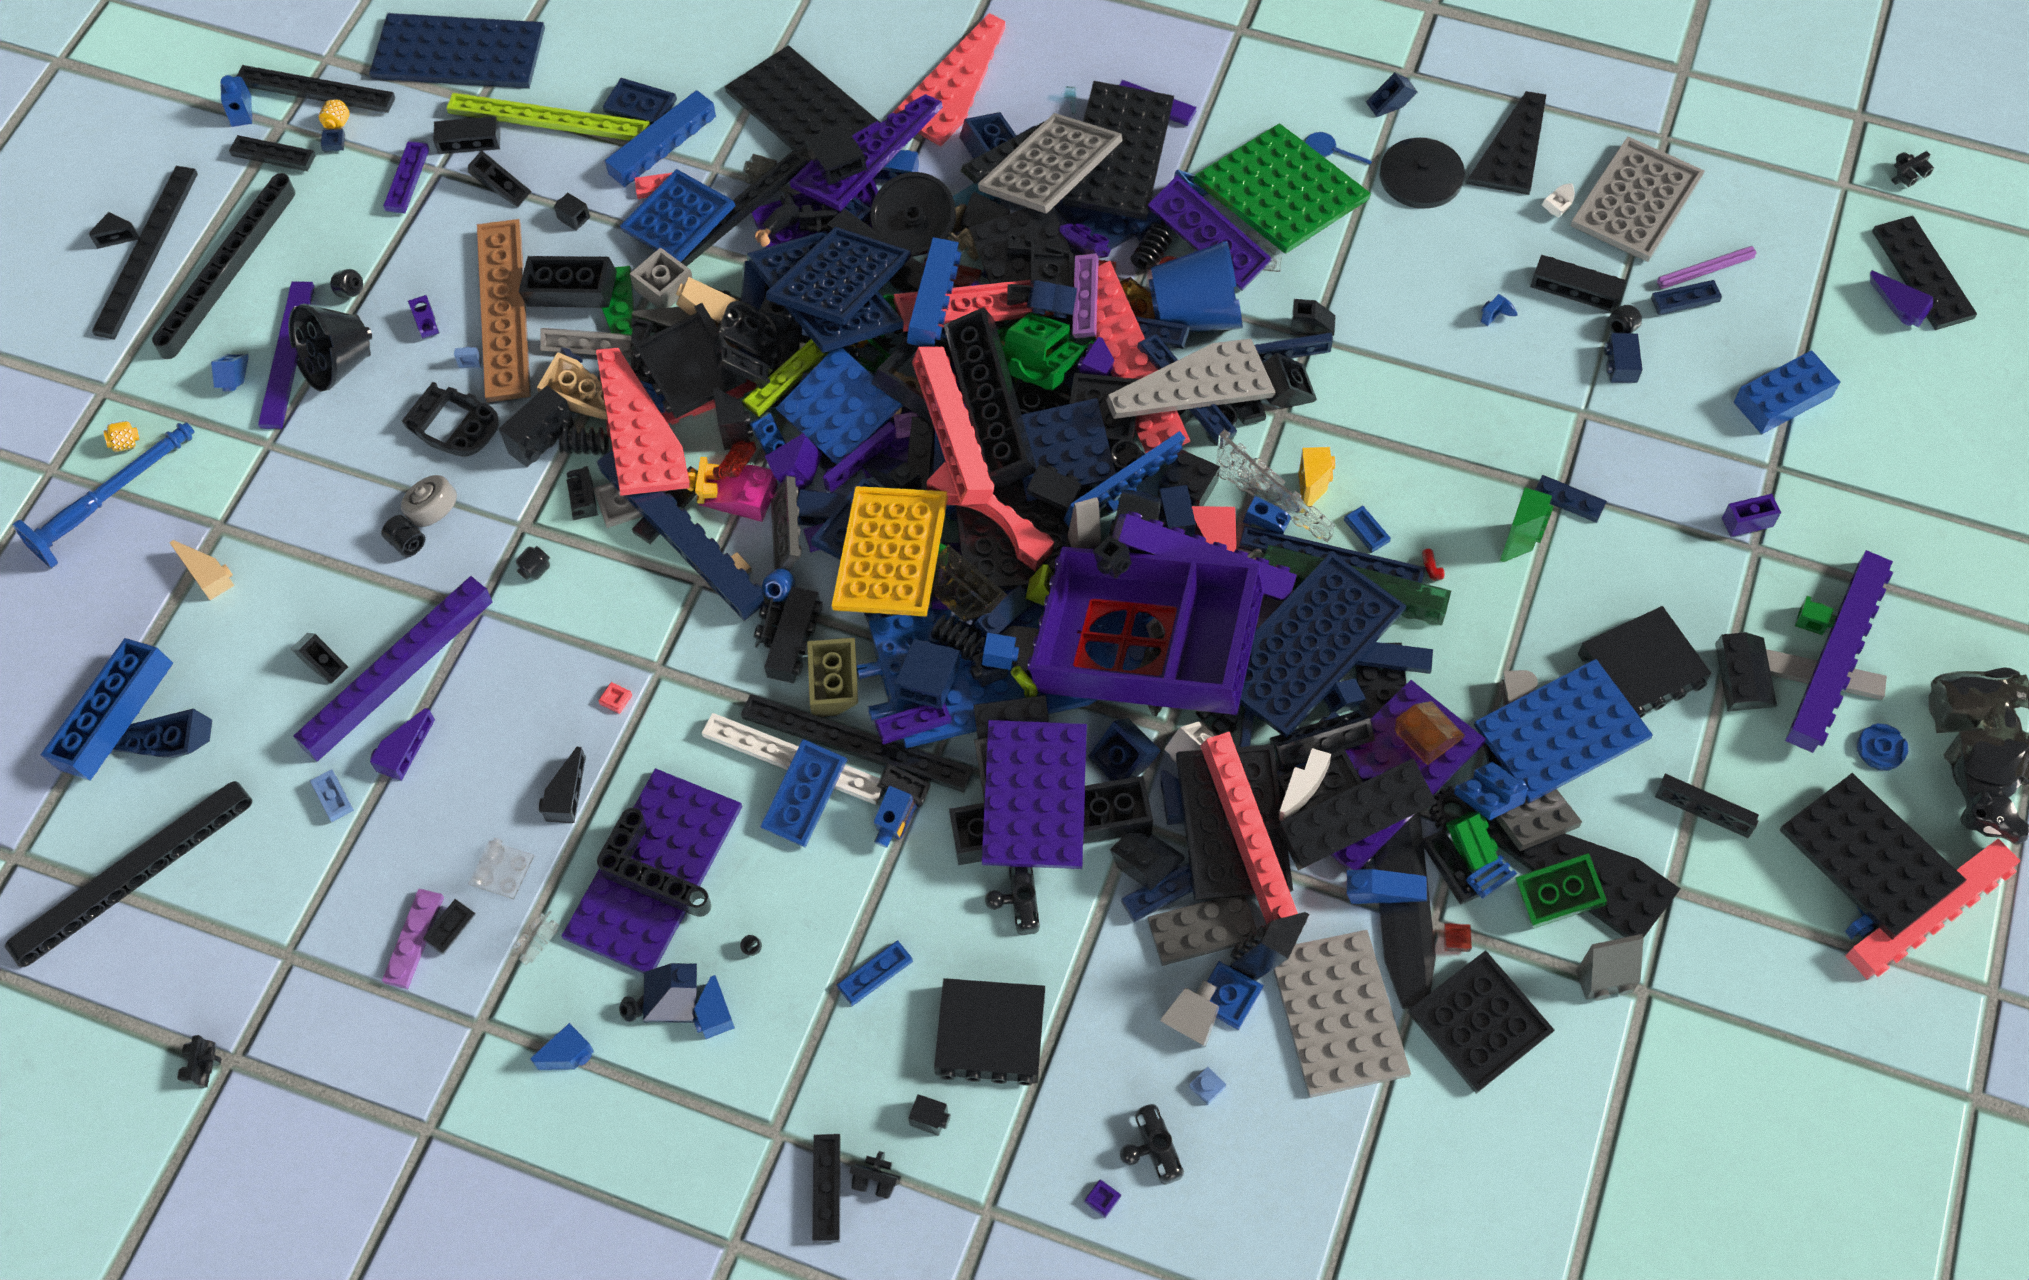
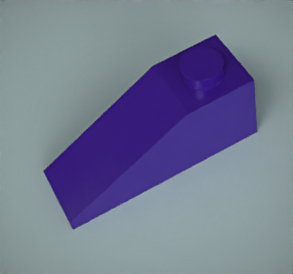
M1871 270L1869 273L1870 283L1898 319L1905 325H1914L1919 328L1933 307V297Z
M424 708L383 739L378 748L373 750L370 763L376 772L401 781L403 780L435 721L429 709Z

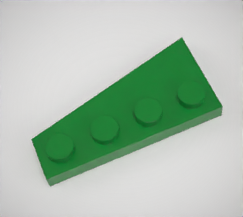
M630 266L615 267L617 275L609 308H602L611 333L632 334V313L634 311L633 284L630 277L632 270Z

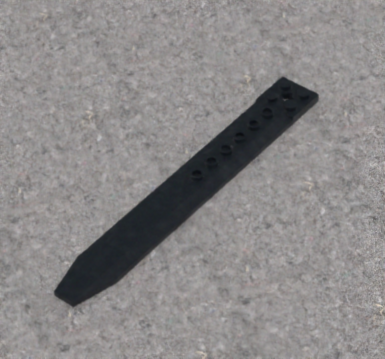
M1400 642V643H1387V644L1402 645V642ZM1355 665L1357 683L1366 698L1359 704V709L1371 719L1406 685L1405 671L1386 668L1379 670L1378 667ZM1420 812L1414 814L1374 854L1375 870L1427 877L1424 847L1421 844L1423 835ZM1428 881L1427 902L1379 903L1384 961L1402 1009L1412 1008L1431 993L1436 953Z

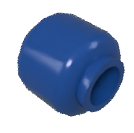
M785 569L773 570L764 578L762 583L764 595L769 600L772 597L773 602L784 601L788 598L791 586L796 587L794 576Z

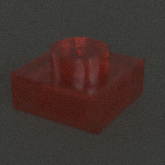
M1445 924L1443 927L1445 951L1470 952L1472 949L1470 924Z

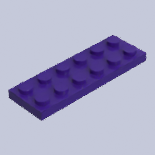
M1178 175L1148 204L1149 209L1196 251L1227 241L1236 285L1241 291L1272 261V258Z

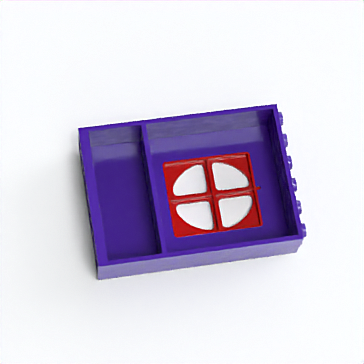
M1062 547L1060 556L1056 557L1055 575H1052L1050 579V594L1045 597V612L1039 619V634L1034 637L1033 656H1030L1028 659V670L1032 674V681L1035 683L1038 693L1237 715L1264 593L1259 564L1129 553L1132 564L1126 572L1114 579L1108 574H1102L1097 569L1094 549ZM1114 611H1127L1121 634L1115 635L1089 631L1091 625L1100 617ZM1138 612H1145L1156 618L1165 629V637L1155 639L1132 636L1131 633L1136 614ZM1095 641L1118 644L1119 648L1114 666L1109 669L1095 663L1085 650L1087 642ZM1129 646L1161 649L1160 655L1150 664L1135 670H1123Z

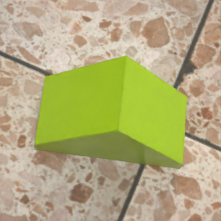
M1042 565L1029 579L1026 599L1043 606L1046 595L1050 594V579L1054 575L1048 565Z

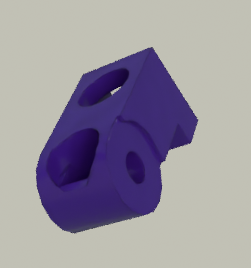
M427 295L408 300L422 339L439 334L435 322L436 319ZM419 303L426 304L424 306L415 308V306Z

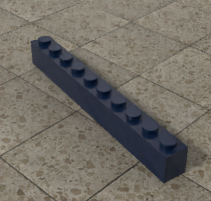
M611 450L596 462L600 472L619 491L613 450ZM663 491L623 495L743 621L758 611L762 604H765L763 589L757 583L753 585L749 581L750 577L742 568L738 569L734 565L735 562L728 553L723 554L719 550V544L713 538L708 539L705 536L706 532L699 523L694 524L689 513L684 508L680 510L676 506L677 502L669 493L666 495Z

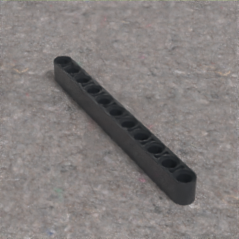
M279 173L270 179L153 335L152 342L162 358L172 359L180 352L294 198L295 189L288 175Z
M233 781L226 784L11 937L5 943L6 950L18 967L31 965L246 811L253 802L252 798L239 782Z

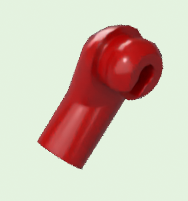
M1429 548L1423 550V564L1429 578L1433 581L1443 580L1445 572L1442 567L1436 568L1433 550Z

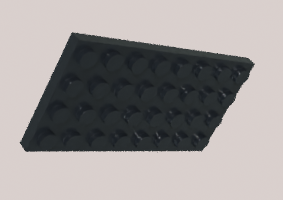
M789 45L725 85L726 93L787 146L806 158L808 163L812 159L808 155L806 138L844 123L851 135L876 121L881 123Z
M1093 81L1083 122L1121 133L1123 141L1064 196L1063 205L1147 220L1148 204L1151 202L1174 95Z

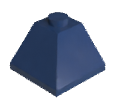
M671 963L644 972L643 1022L694 1023L697 964Z

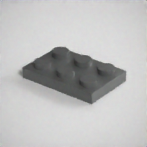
M1557 789L1531 803L1525 800L1524 804L1495 817L1519 851L1577 829L1582 823L1581 819Z

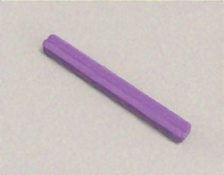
M1749 246L1659 276L1657 284L1661 289L1753 259L1755 258L1756 250L1753 246Z

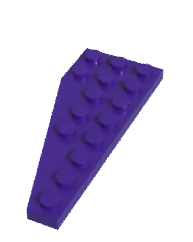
M925 94L905 105V109L895 114L892 112L887 115V119L879 123L876 121L853 134L852 137L864 153L867 170L828 185L811 160L790 181L791 188L841 211L943 108L942 101Z

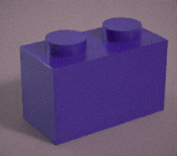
M1768 494L1728 504L1722 520L1730 537L1774 527L1781 511L1773 494Z

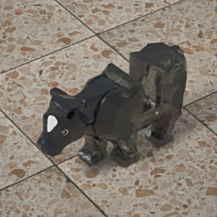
M2004 667L1989 671H1955L1936 676L1931 681L1932 691L1929 694V711L1935 721L1936 733L1959 732L1943 755L1950 763L1956 785L1960 788L1966 800V809L1960 817L1961 824L1966 829L1976 830L1985 837L2004 838L2014 845L2023 843L2029 837V824L2018 815L2009 797L2015 793L2020 785L2029 784V732L2022 730L2021 720L2014 709L2020 707L2029 709V680L2027 675H2020V672Z

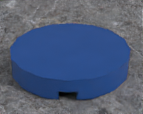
M1877 723L1865 728L1861 732L1857 740V751L1861 759L1868 766L1877 770L1888 771L1897 768L1904 762L1908 754V743L1900 735L1901 732L1888 724Z

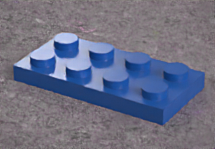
M802 739L760 827L806 848L848 759Z

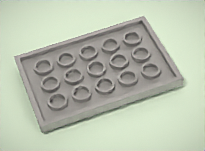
M1054 113L978 183L979 191L1047 214L1123 141L1122 134Z
M1627 136L1573 218L1570 226L1649 262L1705 171Z
M1368 930L1295 944L1289 959L1274 968L1273 971L1309 1098L1410 1077L1411 1072Z

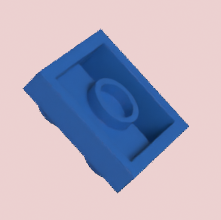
M1491 762L1476 769L1472 779L1457 785L1454 794L1488 820H1491L1524 804L1528 787L1523 779H1516L1510 775L1505 766H1498Z

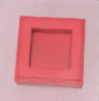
M611 682L598 701L600 705L620 714L632 697V693Z

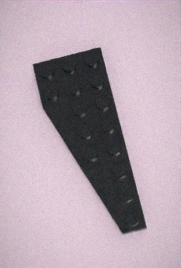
M1486 818L1488 822L1486 830L1489 837L1495 840L1499 848L1531 871H1537L1589 853L1605 894L1607 905L1588 912L1624 938L1642 934L1644 938L1681 889L1638 858L1566 833L1519 851L1495 818L1491 820Z

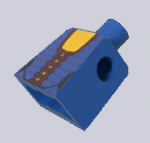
M892 786L888 787L874 820V825L879 831L874 840L876 844L888 848L892 837L899 840L902 838L917 809L911 794Z

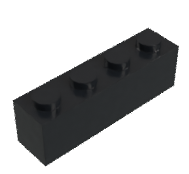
M1541 254L1530 287L1614 312L1626 280Z
M791 586L764 666L767 678L794 683L796 676H800L803 668V662H801L803 655L808 654L807 641L810 635L815 633V619L817 615L821 614L823 607L819 592Z

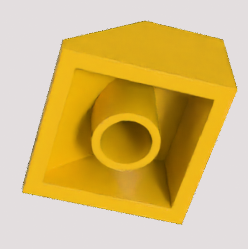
M1330 447L1302 448L1298 470L1302 511H1307L1327 491L1329 482L1333 481L1332 470H1335V456H1331Z

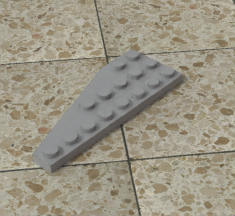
M1252 339L1212 343L1109 394L1106 402L1113 418L1116 419L1211 406V404L1222 405L1273 398L1276 392Z

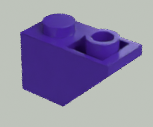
M1098 337L1094 344H1089L1085 354L1086 357H1081L1077 369L1082 374L1110 376L1114 358L1103 338Z

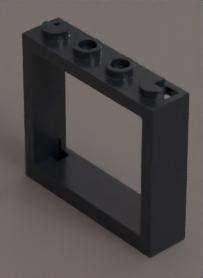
M941 337L940 340L935 341L934 347H944L945 353L950 359V367L956 372L949 343ZM906 340L877 369L871 384L933 425L923 394L893 375L917 351L918 347H923L908 344Z

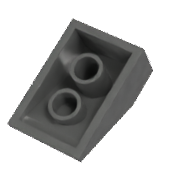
M1642 934L1591 945L1576 970L1586 1000L1594 998L1596 1001L1610 997V994L1619 993V995H1627L1635 991L1634 989L1641 981L1644 941Z

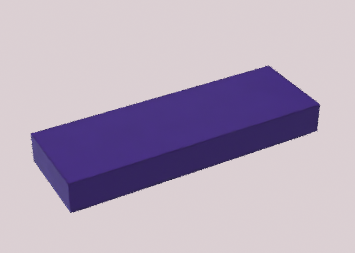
M945 703L942 710L922 705L875 720V727L884 745L952 722V718Z

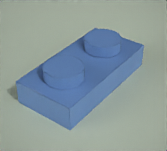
M332 769L310 780L331 822L354 811Z

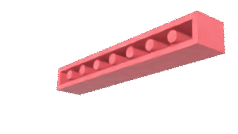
M918 347L912 364L960 504H987L991 494L994 492V484L988 475L987 464L982 458L981 447L976 441L974 427L970 424L968 410L964 407L962 393L958 390L956 376L950 367V359L946 355L944 347Z
M1230 732L1206 739L1200 747L1266 924L1272 920L1298 914Z
M1998 838L1957 869L1967 879L1966 882L1903 933L1892 940L1885 932L1878 928L1855 945L1845 957L1866 979H1869L1874 974L1880 977L1890 968L1887 964L1893 960L1898 963L1908 955L1906 951L1912 946L1914 949H1917L1927 940L1924 936L1928 933L1934 936L1945 927L1943 924L1945 920L1954 921L1963 913L1961 908L1965 905L1971 908L1981 899L1978 895L1982 892L1988 895L1999 886L1998 880L2002 878L2006 881L2017 872L2014 867L2020 860Z

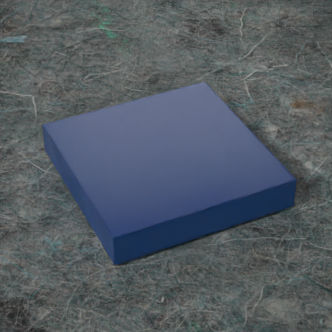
M1218 961L1207 980L1208 983L1217 987L1210 1002L1219 1006L1216 1018L1239 1030L1264 985Z

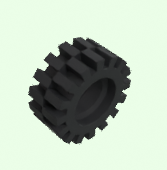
M1448 786L1447 790L1445 788L1440 789V792H1437L1434 797L1436 804L1430 808V814H1432L1431 821H1436L1435 827L1439 828L1442 826V830L1445 832L1448 829L1446 823L1459 818L1451 817L1445 813L1444 806L1446 804L1455 803L1459 805L1463 811L1462 815L1468 812H1477L1454 794L1453 786Z

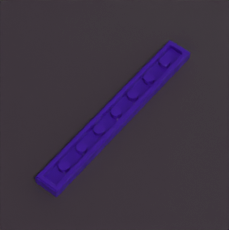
M291 281L258 422L260 429L283 428L297 367L296 361L299 358L296 348H291L289 316L293 307L300 304L311 305L315 287L313 282Z

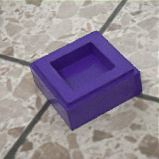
M1099 1179L1085 1198L1084 1203L1106 1218L1121 1198V1194Z

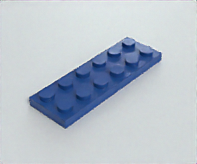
M1180 431L1071 503L1064 518L1067 526L1070 527L1074 503L1097 497L1100 512L1105 508L1108 501L1119 499L1122 490H1126L1129 487L1131 489L1137 487L1143 481L1142 478L1147 475L1151 477L1160 470V466L1163 464L1169 465L1178 458L1177 454L1182 450V444L1185 440L1184 435Z

